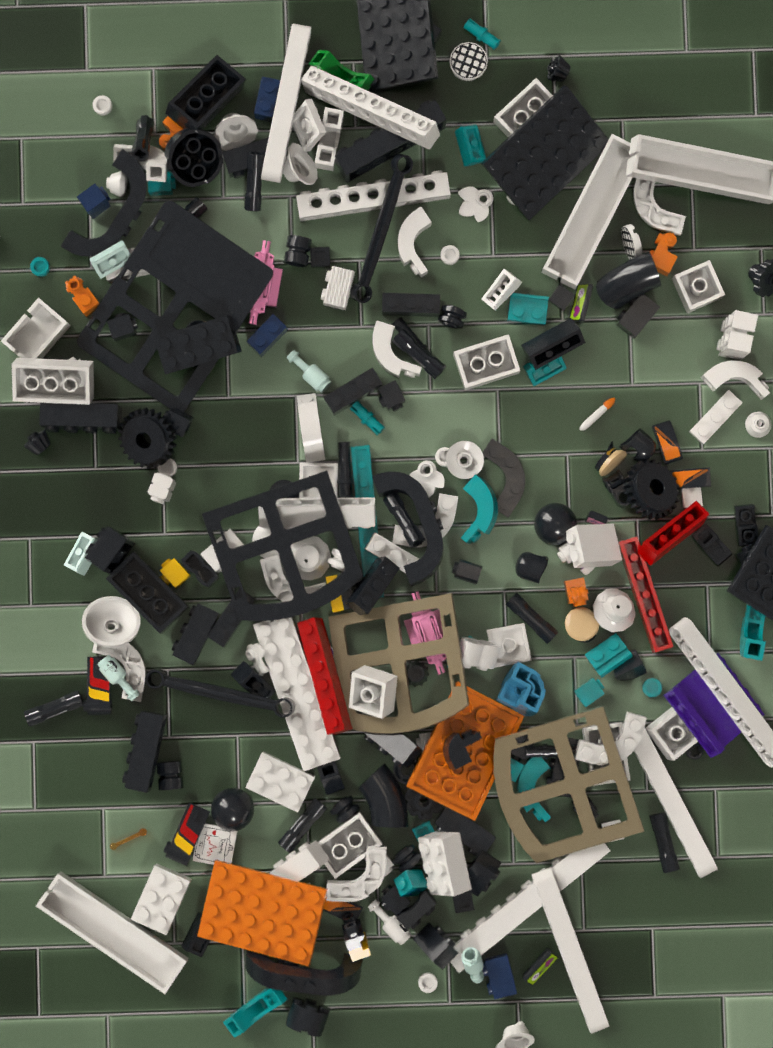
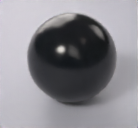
M561 503L545 505L538 511L534 520V529L539 539L552 546L565 544L567 542L566 531L577 525L574 512L568 506Z
M227 788L219 792L213 799L211 815L216 825L221 829L233 832L239 831L251 822L254 815V804L251 797L245 791L238 788Z

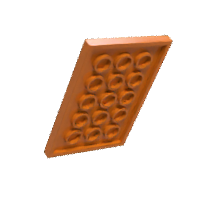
M456 682L455 686H461V683ZM467 686L469 706L456 715L435 724L406 787L475 821L495 780L493 758L495 739L516 733L524 716ZM470 729L472 731H479L482 739L466 747L472 762L457 770H451L443 754V746L447 737L452 733H459L460 737H462L461 734Z
M215 860L197 937L310 966L328 889Z

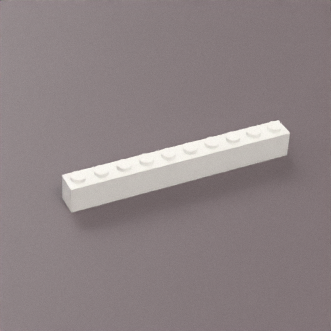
M605 843L553 859L550 869L559 891H562L609 853L610 849ZM526 881L521 885L522 890L517 894L515 892L511 893L506 898V903L502 906L500 904L496 905L490 911L491 915L487 918L483 916L475 923L477 925L472 930L468 928L460 935L461 939L454 946L458 954L451 961V964L458 973L464 970L461 956L465 949L473 947L481 955L484 954L543 906L534 881Z

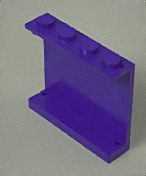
M717 653L716 655L763 717L765 714L760 706L753 700L749 691L744 688L737 675L726 664L725 659ZM696 670L692 671L664 695L710 758L725 750L724 747L741 733V730Z

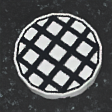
M466 42L458 45L450 57V67L454 75L465 81H472L482 76L487 67L486 52L476 43Z
M631 224L623 226L621 230L624 250L629 260L642 255L640 237L637 233L633 232L635 227Z

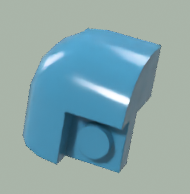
M517 662L506 674L496 700L523 716L537 714L546 692L544 683L540 678L541 675L526 665Z

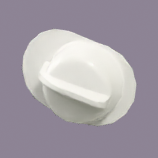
M519 1021L515 1025H510L504 1029L503 1039L495 1048H528L534 1043L535 1038L530 1035L524 1022Z

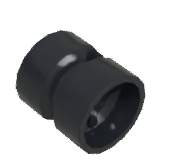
M289 235L286 243L288 251L285 252L283 263L296 267H307L309 261L307 252L311 249L312 240L302 236Z
M182 761L156 763L157 774L161 776L158 779L159 790L184 788L183 777L180 776Z

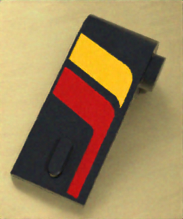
M106 656L87 657V700H84L83 708L84 712H87L88 715L112 714L111 683L100 672V667L97 665Z
M188 803L172 842L168 841L163 852L166 853V858L185 866L188 865L210 811Z

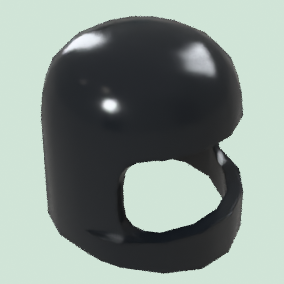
M641 428L619 446L623 451L630 447L637 450V454L634 457V460L637 462H644L646 459H650L656 451L655 441Z
M531 552L522 553L518 557L515 566L517 576L539 584L549 558L544 555H535Z

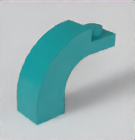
M476 474L463 488L473 497L478 509L475 521L461 537L462 540L469 544L477 542L481 537V532L490 534L498 516V503L493 489L481 476Z
M748 605L746 606L741 627L740 654L745 658L762 661L766 641L763 640L765 616Z
M532 757L524 763V767L517 779V793L535 788L537 779L550 768L542 757ZM539 802L523 807L526 812L534 808L532 813L539 821L543 819L544 822H547L551 818Z
M267 987L237 1009L223 1023L235 1038L244 1033L265 1014L282 1005L288 999L282 990Z

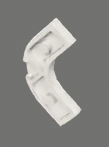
M636 178L633 199L640 217L657 230L680 236L686 216L661 209L656 204L653 196L655 182Z
M439 493L435 517L441 520L443 530L440 531L443 538L454 522L458 496ZM395 525L392 543L410 547L400 525ZM422 527V528H419V529H420L421 533L423 534V536H424V538H425V541H423V543H422L421 545H419L418 547H426V546H427V539H426V536H425V533H424V530H423V527Z
M279 555L261 559L260 563L264 578L270 591L282 602L292 600L293 594L284 576ZM326 582L305 587V590L310 594L325 586Z
M94 643L92 653L110 655L123 664L126 671V681L134 690L138 689L140 693L133 701L141 702L146 682V668L140 653L130 643L115 648L102 647ZM123 690L122 698L127 699L128 694Z
M630 712L626 713L622 730L615 739L621 761L627 758L638 746L647 720L646 716ZM579 739L574 755L576 760L596 765H609L603 744Z
M367 846L366 869L357 879L349 881L327 880V901H359L367 898L369 894L378 889L385 876L387 847Z

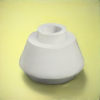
M122 171L111 174L110 177H107L106 188L110 189V193L123 197L127 192V176Z
M753 412L747 417L745 428L753 437H764L771 429V420L763 412Z

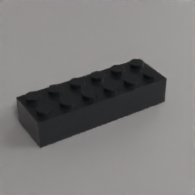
M430 100L425 101L420 105L421 108L415 111L411 110L435 121L439 132L446 128L447 119L436 100L432 102ZM377 128L370 133L371 136L365 139L362 137L354 141L353 146L339 149L336 152L337 155H335V163L346 183H349L417 144L388 130Z

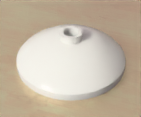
M115 596L102 597L93 601L85 609L82 617V627L85 635L93 643L107 648L120 647L132 641L138 634L140 615L126 599Z

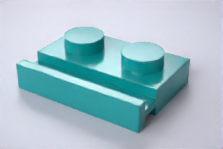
M512 293L510 295L507 321L545 325L549 297Z
M615 633L587 652L585 657L602 678L633 657V655L617 633Z

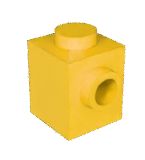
M169 558L161 565L162 569L160 572L163 575L160 577L167 585L171 583L175 588H178L191 576L175 558L172 560Z

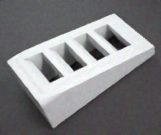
M503 269L482 300L492 309L496 310L521 285L522 281L511 272ZM492 296L496 298L495 302L490 299Z

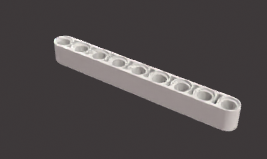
M292 24L261 180L281 183L311 36L310 26Z
M686 617L682 618L669 629L672 639L763 762L772 768L773 730L693 622Z
M644 727L642 737L634 753L698 876L702 878L718 870Z
M550 867L531 874L591 1034L609 1027V1023Z

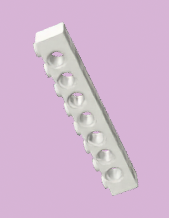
M312 65L301 78L307 94L429 150L440 136L435 121Z
M441 170L431 172V175L424 176L423 173L412 175V178L405 179L404 177L395 207L450 199L451 194L447 172L443 173ZM380 179L376 180L373 184L361 182L357 183L354 187L341 185L335 190L322 188L318 190L319 192L311 193V191L300 192V195H296L300 222L379 210L382 207L390 181ZM430 182L434 184L435 188L433 190H426L424 185ZM412 185L416 188V191L408 193L405 188ZM375 191L378 193V197L370 199L368 193ZM352 194H357L360 198L357 202H352L349 200V197ZM333 197H338L341 202L338 205H333L330 200ZM314 200L322 202L319 208H314L311 204Z

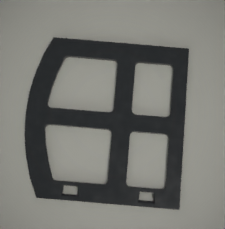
M327 470L202 513L238 620L272 621L310 612L338 598L363 577ZM316 487L326 515L308 523L285 529L276 506V501ZM256 507H262L271 534L233 549L229 548L220 523L221 520ZM216 530H220L223 538L218 543L213 533ZM332 531L345 570L325 586L308 594L299 573L291 545L321 533ZM273 550L278 551L293 599L269 604L248 603L236 564ZM240 587L243 597L236 599L233 588Z

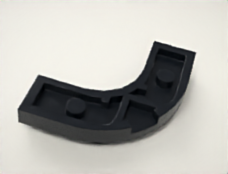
M491 439L483 451V456L496 464L504 473L505 487L497 499L498 512L509 518L523 495L525 474L522 464L516 455L494 439Z

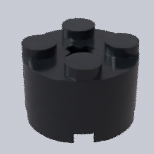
M293 997L286 1019V1026L300 1033L305 1031L308 1032L307 1035L321 1037L330 1008L316 1005L317 1001L306 998L304 1001L303 999Z

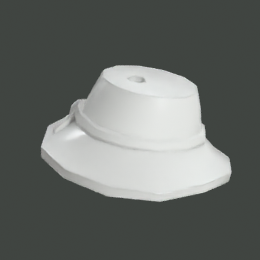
M230 113L225 115L216 126L213 136L221 144V149L228 151L253 142L258 128L255 121L248 116Z
M291 143L285 159L284 176L290 182L301 181L306 185H313L317 180V168H315L313 159L307 152L303 151L299 144Z
M315 536L291 545L301 578L311 581L322 577L329 568L327 561L331 558L328 545Z
M619 589L604 590L596 597L592 606L596 621L602 628L610 632L624 631L633 624L636 615L634 603L627 593Z

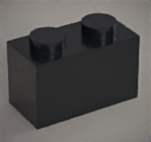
M644 294L629 302V305H631L627 312L623 310L617 317L619 320L617 326L633 339L637 337L660 308V306Z
M481 850L467 868L472 888L469 892L477 897L482 891L486 892L491 885V879L495 881L501 871L498 868L502 862Z
M429 922L413 940L431 961L443 970L458 954V951L454 948L456 944L448 936L444 937L446 933L440 926L434 927Z

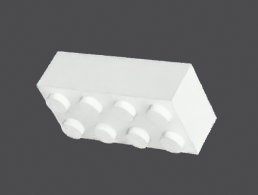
M16 358L12 363L13 401L90 405L94 399L93 361Z

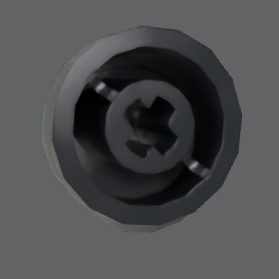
M647 252L624 262L606 273L597 281L596 289L600 299L607 306L618 309L638 296L660 287L661 281L650 252Z
M384 763L358 787L369 806L371 825L389 828L408 827V812L402 789L392 771Z

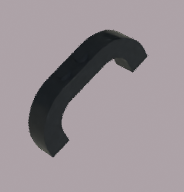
M124 149L120 151L112 166L122 171L129 179L131 190L128 199L109 229L102 236L86 238L71 229L61 244V247L67 251L85 257L99 254L118 243L122 236L126 237L131 230L129 226L131 221H137L142 213L139 209L146 196V175L139 161Z
M383 472L374 475L372 478L379 498L391 492L403 493L411 498L416 507L427 539V549L422 558L405 565L404 569L411 587L420 584L436 572L441 564L444 553V543L440 531L443 530L440 518L436 519L434 512H437L434 500L429 501L423 486L407 474Z
M246 950L245 968L254 981L271 989L331 996L348 992L358 984L361 977L363 958L352 961L350 954L344 953L343 962L339 967L331 970H321L278 964L271 961L267 955Z

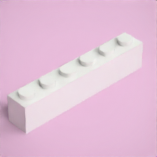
M375 497L337 498L347 529L352 527L365 529L375 527ZM282 498L276 501V506L285 529L308 523L326 515L321 498ZM258 507L260 528L270 529L263 508Z

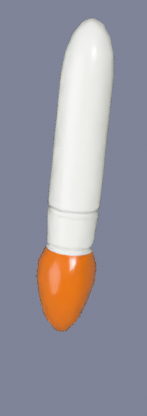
M615 398L606 400L599 409L581 424L580 430L583 431L589 428L607 409H610L615 402Z

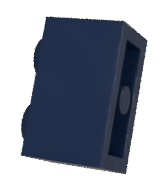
M262 77L254 111L255 119L272 122L280 80Z
M93 184L77 196L92 219H95L111 207L108 202L111 199L102 186L98 188L96 184Z
M272 314L247 340V344L262 357L288 329Z
M507 953L485 958L483 973L484 976L488 975L490 983L486 984L489 995L493 994L495 1000L517 994Z

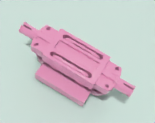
M263 240L262 250L255 252L254 257L272 268L273 277L250 311L249 324L253 322V325H257L258 314L265 313L266 306L277 307L283 269L274 268V255L269 253L271 242L267 241L266 246V240Z
M419 591L411 594L413 600L421 599ZM439 609L412 613L413 618L404 621L411 644L438 640L443 637ZM445 654L426 657L428 664H435L438 675L441 674V671L442 673L446 672L442 663L447 658Z

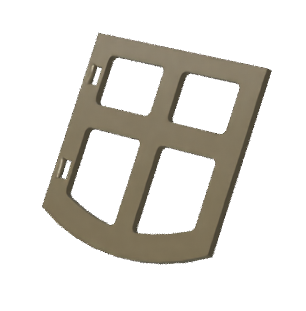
M452 593L372 608L370 613L366 615L350 612L328 617L334 662L354 730L385 734L411 732L440 723L469 706ZM438 608L443 631L442 639L404 646L399 617L405 614ZM446 615H450L452 626L446 627ZM384 619L388 648L350 656L345 631L346 626ZM445 654L452 696L429 709L414 713L412 710L406 662L408 660ZM390 664L393 675L398 676L396 687L398 715L381 719L375 716L359 714L357 710L349 708L352 672L363 665L375 667ZM459 674L461 686H455L454 675Z
M603 706L495 739L493 757L494 777L499 802L514 836L536 863L644 832ZM586 717L587 723L575 725L573 720ZM596 725L609 760V765L586 773H580L567 734L578 729ZM528 735L529 741L518 744L516 738ZM552 739L565 778L515 793L511 778V751L542 740ZM614 780L627 815V820L599 828L585 789ZM569 793L572 796L583 833L546 845L542 844L527 824L520 808Z

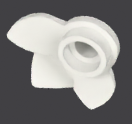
M475 187L461 189L458 194L464 202L459 209V214L465 217L474 215L477 222L486 219L489 214V206L493 202L492 193L489 190H478ZM482 196H485L487 198V201L481 202L480 198Z
M431 461L421 462L418 470L413 471L409 475L423 486L428 498L434 494L436 487L444 488V476L437 471L436 465ZM426 467H430L428 474L425 473Z
M258 643L248 645L245 652L248 660L252 661L256 671L261 676H264V673L270 671L262 660L266 650Z

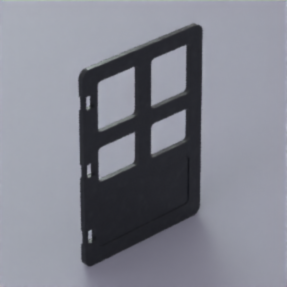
M166 201L79 335L77 344L87 353L169 409L175 407L185 412L219 359L199 364L179 396H175L144 374V369L157 351L154 337L179 330L174 326V323L188 302H192L215 319L231 315L237 333L272 279L273 270L174 201ZM162 220L164 225L158 232L154 228L158 221ZM141 269L176 292L175 297L162 316H158L127 294L128 288ZM127 270H130L133 274L128 281H125L123 276ZM117 306L122 307L152 328L151 334L131 364H128L103 347L96 340ZM97 319L101 322V324L95 331L91 328V326Z

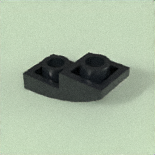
M755 505L734 506L739 546L755 544L758 539Z

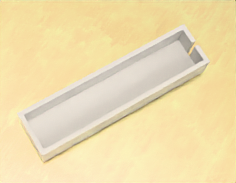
M611 134L541 273L555 280L559 277L561 278V283L576 289L632 177L626 176L628 159L632 157L629 155L630 142Z
M640 134L631 138L629 155L632 157L628 159L626 176L759 203H773V161Z
M293 618L274 620V622L262 621L254 624L253 627L259 644L266 650L264 658L270 670L269 673L278 699L288 697L295 703L294 713L285 717L303 771L340 759L341 757L333 735H327L308 662ZM285 700L281 701L280 705L283 714H288L290 712V704Z
M59 872L48 890L36 905L37 908L164 994L189 959L63 872Z

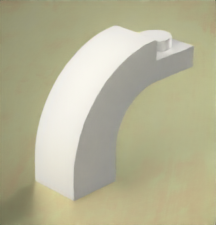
M115 144L113 147L114 161L122 149L132 155V145ZM150 145L149 156L145 161H139L142 168L146 170V181L166 182L167 159L164 152Z
M419 207L405 219L400 228L398 253L402 264L406 266L411 262L410 268L415 275L419 274L422 278L428 273V270L416 254L414 242L421 232L431 226L432 222L422 207Z
M376 321L373 331V350L379 364L388 373L398 378L401 371L404 372V375L415 378V375L420 376L421 366L402 361L394 355L391 349V339L395 326Z
M743 361L719 363L701 377L712 391H715L728 380H740L746 383L761 400L770 393L768 385L763 380L759 381L757 379L763 373L755 366Z
M316 393L297 396L298 412L306 463L325 460Z

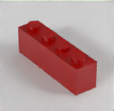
M696 500L645 540L638 553L652 566L700 528L710 514Z

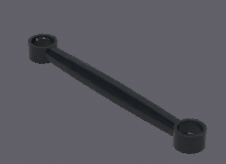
M397 154L391 160V168L394 173L374 228L359 283H355L350 290L351 298L357 302L366 303L372 297V289L369 285L391 223L404 174H408L413 168V161L408 155ZM404 157L406 166L400 171L398 169V162ZM363 286L365 288V295L362 299H358L357 291Z
M161 669L151 670L145 677L147 686L152 689L166 686L212 699L273 710L281 718L288 717L295 711V703L288 697L274 700L227 687L167 676ZM153 672H158L162 677V682L158 686L151 682ZM283 700L290 704V712L288 714H282L278 709L279 703Z

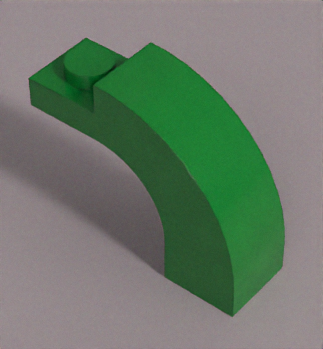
M318 50L308 63L309 67L312 65L367 91L374 81L371 74L357 73L346 68L330 51Z

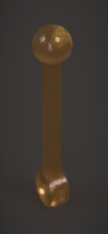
M142 828L138 833L117 843H111L110 849L116 850L118 846L140 835L145 836L147 830Z

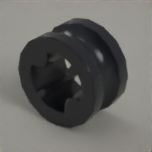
M699 743L694 744L699 751L698 755L691 756L692 752L688 749L685 751L687 757L694 760L702 757L704 750Z

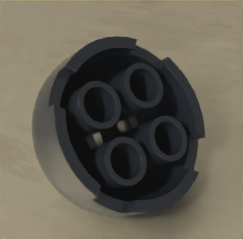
M185 128L178 131L170 138L165 148L164 155L167 159L168 172L175 180L185 186L195 187L210 183L217 177L223 165L221 144L212 134L203 129ZM197 133L198 135L194 137L190 134Z

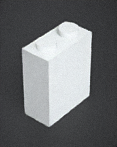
M614 524L576 525L566 531V539L569 544L574 568L613 566L622 560Z

